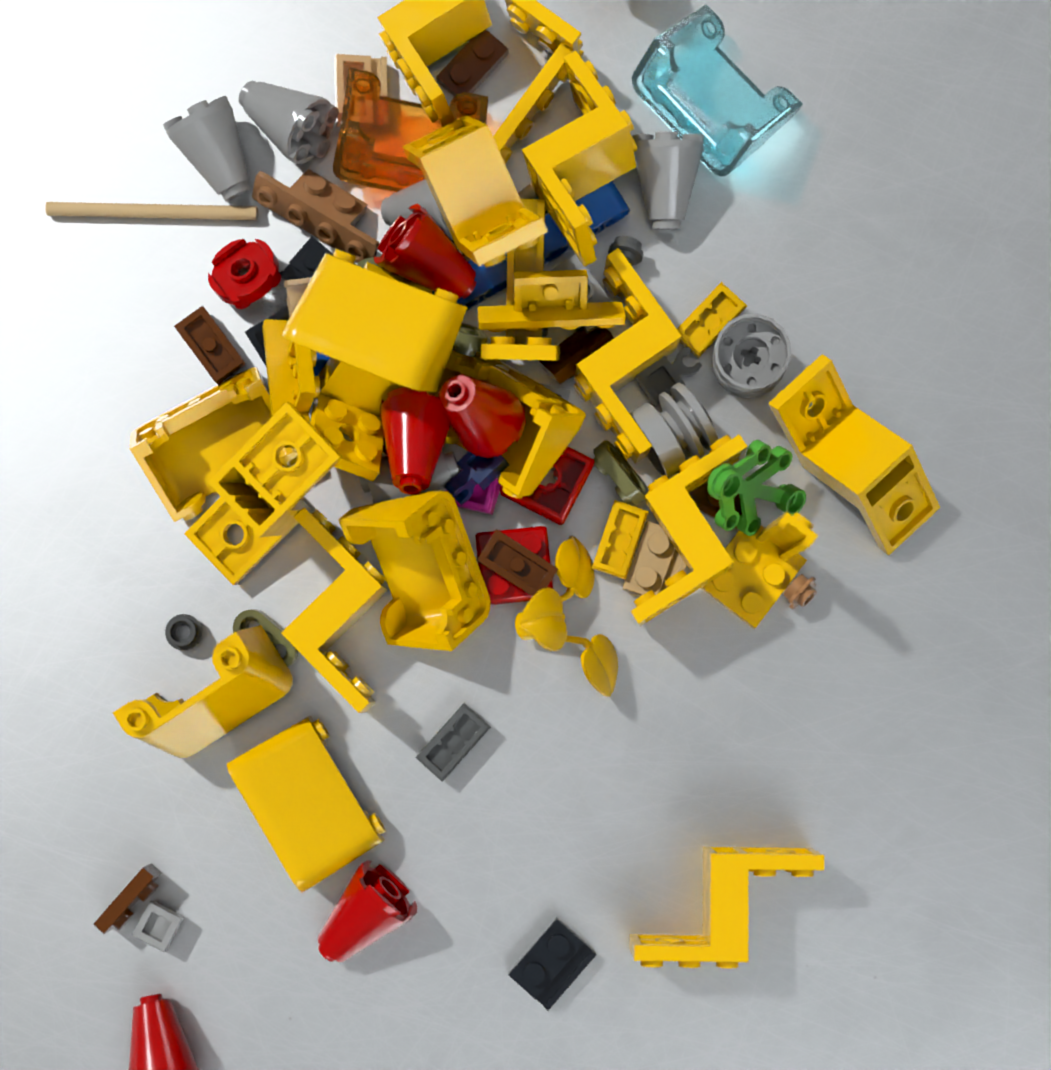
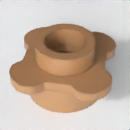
M801 574L790 583L783 594L791 604L789 608L793 610L798 605L804 607L814 598L817 593L814 589L817 585L814 583L816 578L811 577L808 579Z

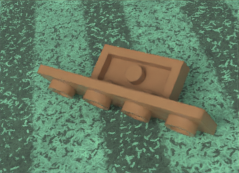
M309 168L290 188L263 171H260L255 176L252 198L262 206L269 208L292 224L307 231L323 243L356 256L355 262L376 256L379 242L354 227L365 215L367 203Z

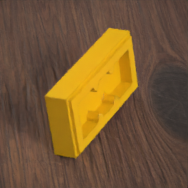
M721 282L677 328L682 336L680 343L684 347H689L691 353L699 359L717 340L719 332L725 325L737 318L746 309L747 305Z
M614 500L591 569L626 580L649 511Z

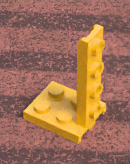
M505 0L506 11L511 18L509 22L523 34H526L528 31L539 38L537 41L539 45L553 54L493 136L505 165L512 156L513 151L511 147L518 138L523 140L532 129L534 124L531 121L539 109L544 111L553 100L555 93L552 91L560 80L563 83L567 81L568 76L563 57L575 50L580 57L584 54V51L581 50L583 42L579 39L581 32L536 0Z
M521 199L523 206L540 216L545 224V199ZM545 234L539 236L540 241L532 247L519 250L517 247L507 252L506 305H514L513 272L544 271ZM524 328L506 329V337H490V344H481V359L560 360V346L551 345L552 338H542L543 328L538 331H528Z
M786 512L766 527L761 525L759 530L752 536L738 531L725 547V550L734 562L732 568L701 589L751 628L755 629L807 560L799 553L808 549L818 537L811 530L814 525L797 512L793 515Z

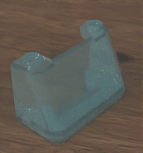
M706 4L654 38L633 72L632 85L638 96L673 132H677V136L682 139L683 134H703L704 143L701 162L715 175L726 176L785 125L798 112L803 103L786 87L776 86L767 92L766 95L757 88L719 48L725 36V28L719 16Z

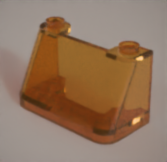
M349 67L334 153L333 173L338 179L347 183L398 192L424 180L421 169L407 159L402 147L442 126L438 120L431 123L419 103L381 96V81L375 74ZM460 93L452 98L449 107L455 120L466 115L486 124L488 96Z

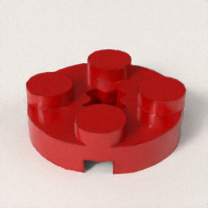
M245 239L232 241L220 249L212 260L214 265L212 276L208 272L210 287L223 302L233 304L237 309L249 307L251 303L265 296L271 288L276 287L281 281L278 259L269 245L262 240L255 239L256 242H246ZM244 267L249 270L242 276L239 272Z

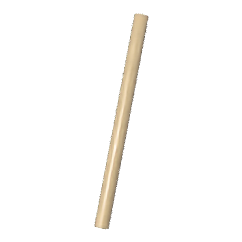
M48 201L45 204L47 216L258 220V206Z

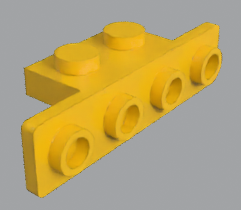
M587 270L513 272L514 305L478 307L479 329H487L491 332H502L506 329L515 328L538 331L544 327H560L566 330H573L579 326L612 328L616 325H624L626 321L622 302L587 303Z
M265 319L262 327L271 417L286 402H290L310 422L309 411L314 398H319L320 378L319 376H314L313 367H315L317 360V351L282 337L288 320ZM291 445L285 446L286 448H294Z

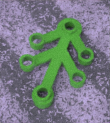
M754 440L748 446L745 458L735 465L726 463L714 469L708 478V493L713 498L719 500L720 510L715 516V524L725 531H731L737 526V529L748 536L754 535L761 526V519L757 516L755 498L775 502L776 507L784 513L788 512L791 515L795 512L799 513L806 502L804 490L793 484H782L779 487L762 484L777 472L784 471L789 467L793 457L792 453L781 446H776L771 450V447L766 443ZM757 464L763 465L761 468H759L753 474L748 476L746 479L742 478L743 475L749 472ZM737 494L740 497L741 516L735 511L734 497Z

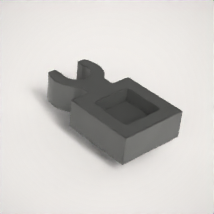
M689 347L681 349L672 364L664 356L635 376V380L655 407L660 404L659 394L665 392L672 396L670 391L672 386L679 382L686 385L681 379L682 376L690 377L700 370L702 366L700 362L693 367H687L683 363V358L691 352Z

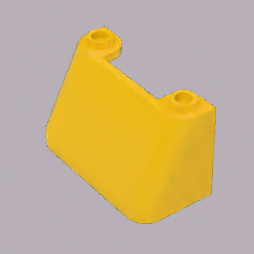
M335 249L333 255L325 253L287 321L282 337L402 386L418 391L437 392L467 310L466 306L456 303L459 296L437 288L434 295L354 264L356 256Z
M452 350L437 392H427V394L438 397V392L441 391L444 383L457 375L467 376L496 385L514 393L525 409L526 424L518 442L514 441L506 448L508 451L502 454L509 463V466L501 473L498 482L503 486L502 491L513 498L522 499L523 496L532 495L580 430L586 417L585 412L500 359H481V352H477L475 357H471ZM451 424L445 443L457 444L464 448Z
M253 367L149 420L130 434L129 449L174 522L182 518L185 521L190 520L203 511L201 506L205 503L206 497L216 492L207 482L271 418L269 388L258 368ZM284 447L280 451V462L287 468L295 464L298 459L295 448Z
M428 491L355 507L338 519L347 541L352 544L363 545L371 540L393 597L383 608L380 615L381 630L387 645L453 651L486 620L490 612V597L458 507L449 492Z
M258 625L236 631L215 646L212 653V662L221 678L185 702L182 698L173 702L165 701L159 693H155L145 700L136 699L126 703L114 711L113 715L128 735L175 757L187 758L206 748L284 697L293 685V677L263 627Z
M312 716L304 718L226 764L231 778L297 889L302 893L384 842L385 839L382 834L386 832L383 823L376 813L369 815L366 810L363 811L327 750L325 740L330 735L319 718L314 721Z

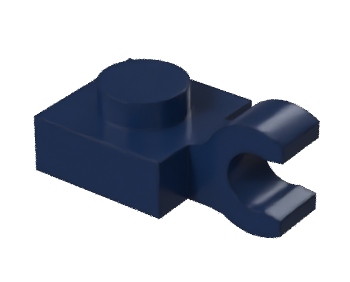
M468 451L457 462L462 471L453 477L445 485V488L463 505L472 496L476 484L485 490L509 466V463L502 455L485 458L475 456Z

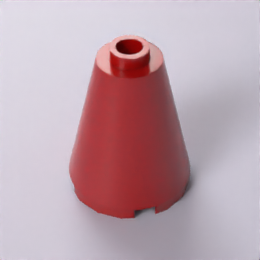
M418 203L410 206L408 209L413 213L407 219L400 215L379 243L377 249L382 252L381 258L374 256L375 263L385 270L436 292L437 288L458 295V299L460 297L465 299L472 293L477 284L474 280L476 276L475 270L425 208Z
M457 375L448 379L442 386L440 400L462 446L475 456L485 458L500 456L508 451L506 448L514 441L518 442L521 438L526 424L525 409L511 391L463 375Z
M402 387L387 393L385 401L382 399L380 414L392 483L402 493L416 495L430 486L451 422L441 403L440 392H438V397L427 394V391Z
M367 860L356 870L317 937L319 943L318 950L326 960L339 963L345 962L409 922L417 914L416 902L414 901L410 905L405 897L410 892L409 889L385 866L379 864L376 868L370 866L372 861Z
M162 994L140 998V1005L133 1007L129 1070H199L171 1000H163Z

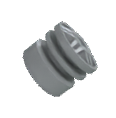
M745 314L729 321L719 332L712 355L713 372L719 384L730 394L742 398L760 397L772 391L782 380L791 358L790 340L784 328L770 317L760 314ZM750 352L756 355V363L750 364L749 367L743 364L745 358L741 355L748 356Z
M680 382L671 387L672 398L665 392L659 394L658 399L663 412L659 413L647 402L629 413L652 445L647 458L661 476L666 475L668 478L679 472V466L686 461L683 451L685 448L693 456L698 455L701 458L704 455L703 447L710 451V446L719 440L711 418L704 406Z

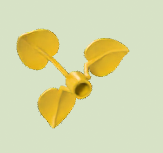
M571 535L561 543L555 558V567L558 568L557 575L560 582L567 587L566 592L560 596L552 588L539 590L528 602L523 612L517 614L515 628L522 640L534 639L541 647L548 651L560 650L565 642L584 646L585 650L581 654V665L585 676L600 694L610 697L614 691L618 675V657L611 641L602 634L594 635L591 642L587 638L567 635L562 602L571 598L574 593L581 599L587 598L593 589L595 580L594 569H591L593 563L587 549L576 537Z

